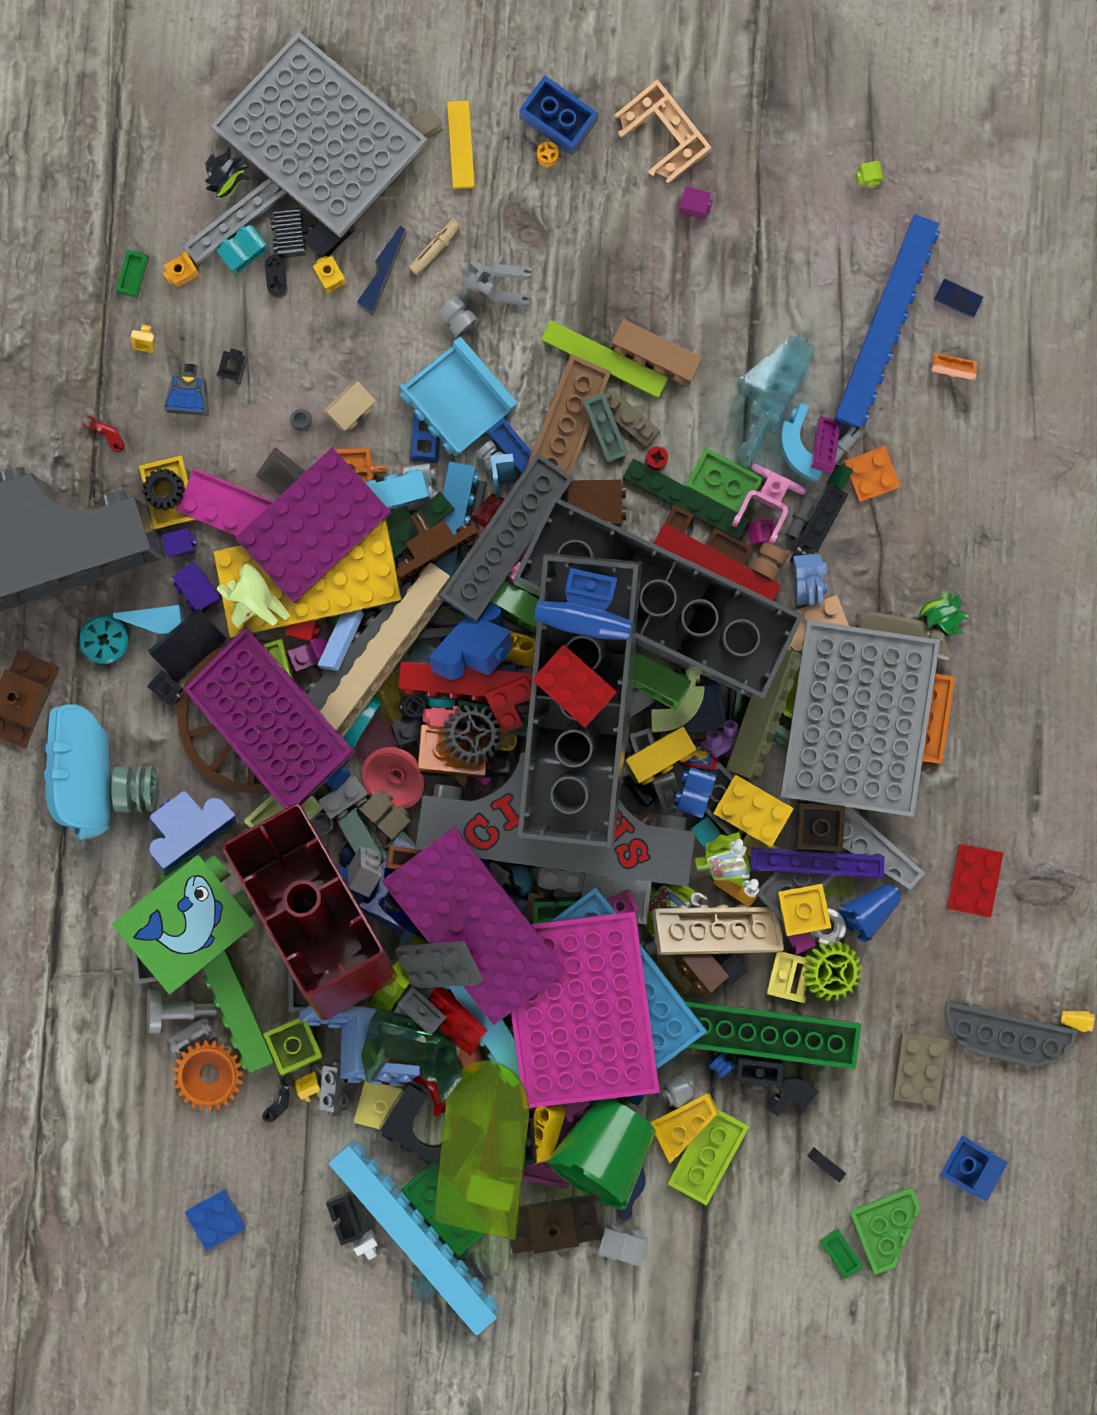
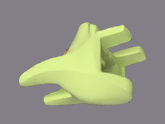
M245 564L239 570L240 580L238 583L233 580L227 584L231 590L224 584L219 585L217 588L225 599L236 603L231 615V621L238 628L256 615L269 624L276 625L278 620L268 609L277 613L284 620H288L290 617L281 602L270 593L259 571L249 564Z

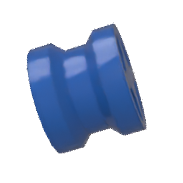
M719 1052L707 1066L710 1069H714L717 1072V1076L721 1079L736 1063L733 1060H729L725 1052Z

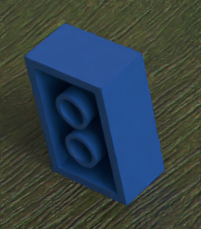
M544 75L519 109V119L573 156L598 121V112Z

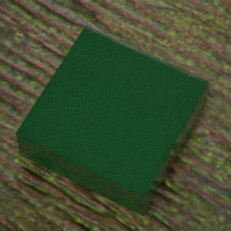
M836 465L827 485L831 484L838 489H844L853 469L848 466Z

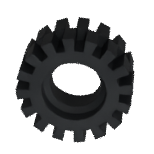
M158 468L156 472L151 471V475L145 477L146 482H143L142 485L144 487L142 491L145 499L157 509L167 510V508L173 509L174 505L178 506L180 499L183 500L184 498L183 493H185L184 483L175 472L166 468L164 470ZM162 481H167L172 486V491L167 497H159L155 491L157 484Z

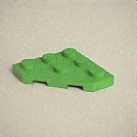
M912 1186L849 1210L874 1275L896 1267L903 1246H905L911 1233L913 1223L921 1210Z

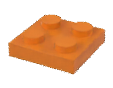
M885 446L843 462L844 466L853 469L849 479L858 503L901 487Z

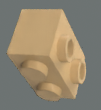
M353 381L322 412L339 430L345 431L347 429L350 431L358 423L357 418L362 414L365 416L373 409L372 404L376 400L358 381Z

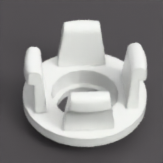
M828 909L829 918L834 923L833 932L828 935L822 934L820 931L811 932L813 939L819 944L828 945L829 941L834 944L835 941H839L845 935L846 926L844 919L833 909Z

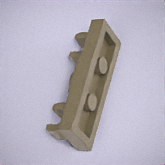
M610 388L605 395L616 423L646 448L660 430Z

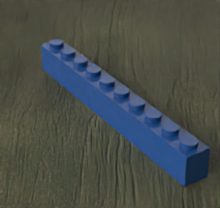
M914 214L835 415L834 420L841 422L840 424L848 427L853 426L858 430L861 425L865 426L870 415V413H867L869 404L873 406L878 393L874 392L877 384L881 385L885 373L882 370L885 364L889 365L893 356V352H890L893 344L897 345L901 332L898 331L900 324L904 325L909 312L906 311L908 303L913 304L917 294L913 290L916 283H921L925 273L921 271L924 263L928 264L932 255V251H929L932 243L936 244L940 235V231L937 230L939 223L917 214Z

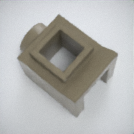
M430 105L426 112L423 110L411 118L410 125L427 139L443 130L442 122Z

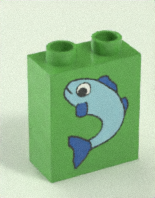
M196 855L112 923V926L169 995L255 925L250 917L256 913V910L247 894L242 889L234 896L228 892L222 882L230 874L214 855L205 862L199 855Z

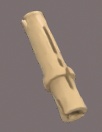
M451 218L440 232L437 231L435 238L408 268L416 276H419L438 253L450 244L449 241L462 229L461 225Z

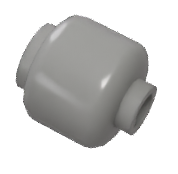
M677 1075L664 1083L663 1091L661 1092L665 1102L670 1107L680 1108L694 1099L696 1086L691 1078Z

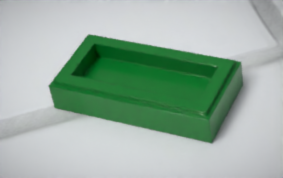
M131 250L126 251L116 287L117 293L138 298L149 260L147 254Z
M838 1228L819 1240L845 1279L863 1267Z

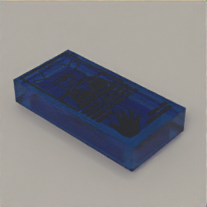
M944 278L934 300L974 318L984 297Z

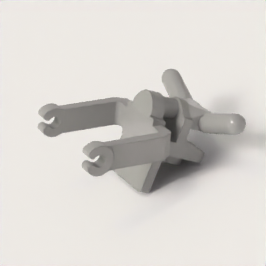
M501 256L498 257L491 268L474 260L469 263V267L465 262L459 265L463 279L460 299L465 305L468 302L470 289H474L475 292H483L494 302L516 304L521 307L529 306L530 295L497 291L495 287L502 276L530 280L532 268L528 266L504 265V257Z

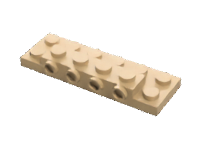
M681 905L675 908L654 909L652 911L658 955L766 953L784 950L779 918L768 907L738 905L735 908H729L728 905H719L715 908H708V905H700L702 907L688 908L686 905Z

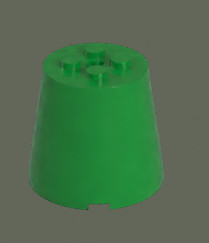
M612 1099L595 1100L551 1154L547 1163L551 1165L550 1168L580 1191L587 1195H590L592 1192L602 1197L600 1202L613 1208L624 1210L628 1205L656 1130L646 1118L634 1112L630 1106L623 1102L618 1103Z

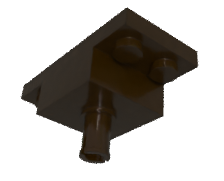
M593 1194L511 1207L510 1211L505 1210L512 1254L534 1251V1254L579 1247L578 1243L600 1240Z

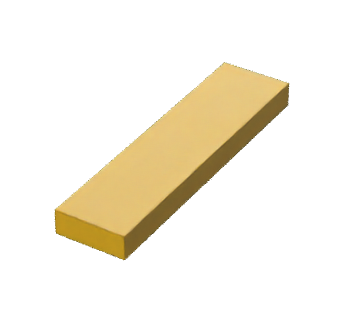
M469 100L447 102L453 190L475 188Z

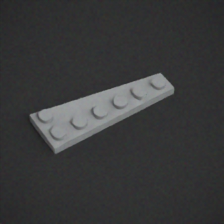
M809 801V803H808V804H815V805L839 806V805L819 803V802H813V801ZM845 806L843 848L852 854L885 856L884 874L911 890L925 873L852 807Z

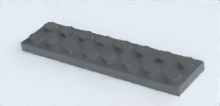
M536 453L438 597L476 622L534 537L553 496L560 499L573 477L539 453Z

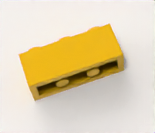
M679 727L624 759V765L635 784L642 782L645 785L655 779L654 774L660 771L664 774L673 769L674 766L672 764L678 760L683 763L692 758L693 755L691 753L697 749L685 728Z

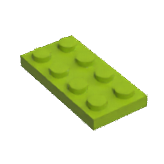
M719 1109V1114L686 1147L667 1182L668 1185L706 1206L749 1128L747 1124Z

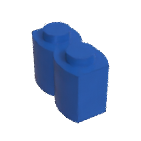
M690 767L689 771L684 770L680 782L684 786L682 792L677 791L673 803L677 805L676 810L703 818L716 775Z

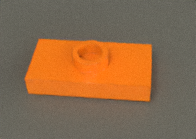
M934 353L932 372L947 374L950 377L975 380L977 362Z

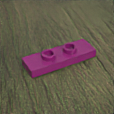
M823 416L818 418L811 468L832 474L834 471L841 422Z

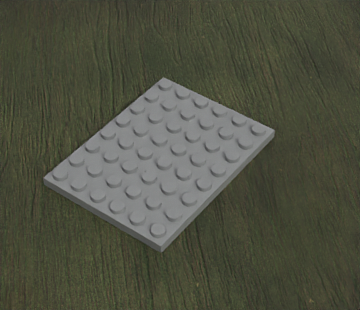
M300 32L293 36L210 126L215 133L340 238L428 143L426 137Z
M807 620L780 797L914 817L940 640Z

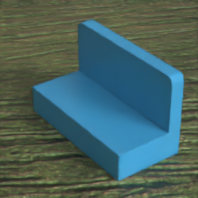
M513 453L491 456L496 499H501L499 484L516 482Z

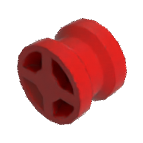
M652 447L647 453L646 463L654 470L663 469L668 462V453L663 447Z

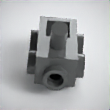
M332 1060V1064L326 1065L316 1063L313 1067V1070L322 1076L319 1110L328 1111V1115L340 1116L341 1111L347 1110V1104L350 1100L348 1079L340 1078L341 1060Z

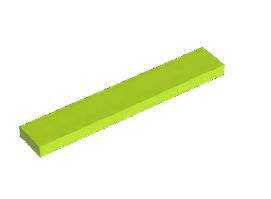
M550 320L541 338L542 342L569 355H575L611 372V376L657 399L668 380L667 377Z

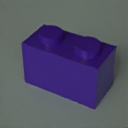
M194 561L172 576L176 581L173 583L179 594L184 593L188 598L185 602L192 612L199 608L204 613L222 600L202 569Z

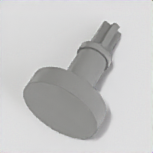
M148 988V1033H160L161 1020H194V1017L216 1016L215 1003H194V1000L162 1002L161 989Z

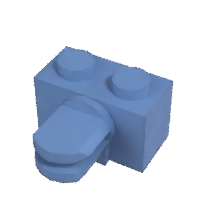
M820 554L793 556L794 595L797 605L823 604V594H827L826 580L823 581V575H827L826 562H822Z

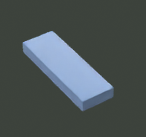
M361 610L340 615L318 663L321 669L339 670L364 616Z

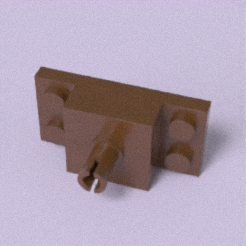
M422 511L416 513L420 522L412 515L409 520L419 535L406 542L414 559L407 558L398 564L399 568L396 569L402 581L404 582L421 572L430 562L435 564L477 539L479 534L474 524L469 526L466 523L456 529L457 533L453 535L445 520L430 528Z
M17 651L10 670L5 669L0 679L1 739L22 748L27 747L60 667L22 651Z

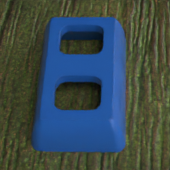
M413 414L409 458L411 461L437 463L439 461L440 438H435L430 431L419 430L420 420ZM419 440L432 442L430 453H420L417 451Z

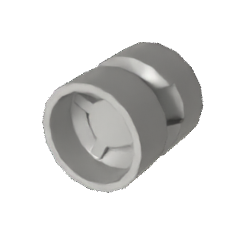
M458 296L449 300L437 313V316L444 324H450L449 329L456 338L465 335L478 322V318L471 311H465L466 305Z

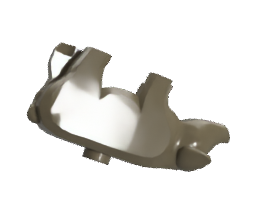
M890 611L889 615L877 612H859L855 616L856 627L938 639L940 640L939 659L948 661L955 655L948 649L945 635L940 629L935 627L927 628V624L921 621L904 618L901 612Z

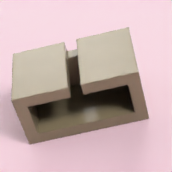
M377 790L360 810L393 840L410 822L407 818L410 814L401 805L398 808L391 803L393 798L385 790L382 793Z

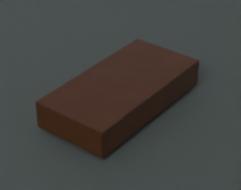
M716 527L706 543L710 548L742 565H745L753 550V547Z

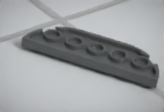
M949 1001L945 1002V1018L953 1037L963 1047L984 1056L1031 1066L1049 1064L1070 1049L1078 1032L1075 1029Z

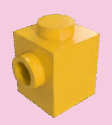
M324 256L316 261L313 268L327 294L346 284V280L333 256Z

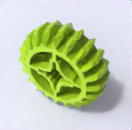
M829 941L826 946L820 943L819 950L812 949L813 956H806L810 963L803 964V967L808 969V971L802 974L808 978L805 984L810 986V992H816L818 998L823 997L826 1001H830L832 997L834 1001H838L839 995L842 998H846L847 991L854 993L851 988L853 985L859 986L856 978H862V975L857 973V971L863 968L857 964L860 958L855 956V950L849 949V945L845 943L842 945L839 941H835L834 944ZM841 954L839 958H835L832 961L826 959L830 955ZM821 965V972L818 974V970ZM829 966L833 967L835 975L832 974L831 968ZM833 981L839 983L833 987H824L827 983L830 984Z

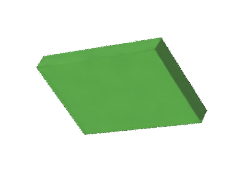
M705 448L685 486L738 514L748 492L752 490L757 491L764 478ZM750 498L742 517L745 515L753 498Z

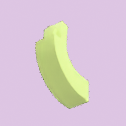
M685 669V675L691 681V684L677 710L672 708L651 710V733L675 730L686 724L697 713L704 696V686H696L695 684L699 682L698 673Z

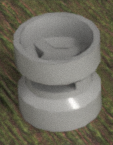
M492 440L484 444L475 453L479 459H483L485 467L489 471L492 470L491 456L503 455L502 452L496 449V444Z

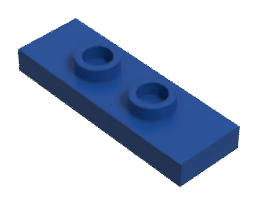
M503 417L488 429L486 433L503 454L513 453L514 467L522 475L531 455V450Z

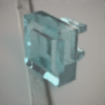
M424 1274L410 1282V1286L421 1303L438 1292Z

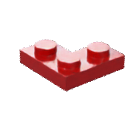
M527 675L485 692L496 720H498L502 734L522 727L524 724L516 705L530 700L531 684Z

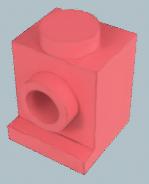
M453 706L448 710L445 707L424 709L423 722L427 726L447 728L443 724L444 721H451L448 715L450 713L456 715L455 710L458 707Z

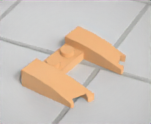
M657 79L615 114V118H621L623 130L618 131L622 139L656 113L680 145L651 168L648 173L653 177L655 173L666 177V182L670 183L708 155L712 148Z

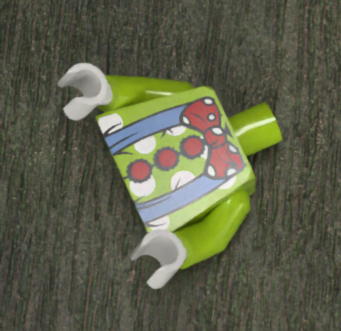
M739 832L728 836H717L706 844V856L695 858L697 870L710 869L714 880L734 882L743 887L745 893L750 897H755L759 892L757 888L759 885L756 879L749 881L750 863L746 854L747 848L743 845Z
M662 884L656 890L651 885L647 924H644L645 929L656 943L652 917L654 909L675 908L681 905H686L688 908H691L693 905L702 907L698 904V900L700 898L707 900V897L699 892L697 893L688 886Z

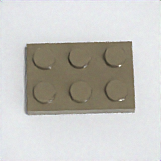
M902 1032L893 1092L894 1100L938 1106L947 1039Z

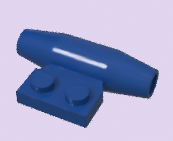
M570 568L565 589L568 602L538 601L534 617L535 620L559 630L598 639L629 640L632 628V621L606 611L613 602L617 578Z

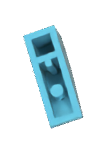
M180 605L113 613V617L163 636H166L184 620L183 607Z

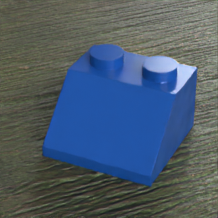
M961 1136L940 1175L972 1195L987 1201L1008 1162L966 1137Z

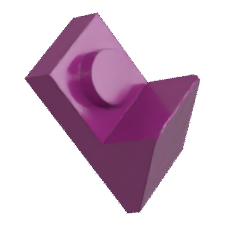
M328 638L311 639L308 644L287 651L286 654L294 673L318 665L329 641Z

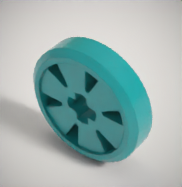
M97 616L83 626L79 637L80 647L84 655L91 661L99 664H112L120 660L127 652L129 634L124 624L118 619L110 616ZM105 634H107L109 643L108 645L104 643L101 646L102 641L99 638L101 635L105 637Z

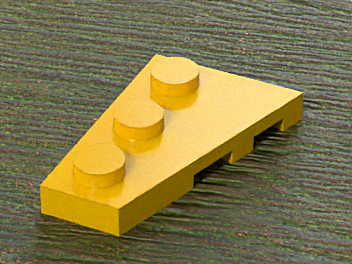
M710 1093L650 1122L656 1130L655 1135L669 1163H672L719 1114Z

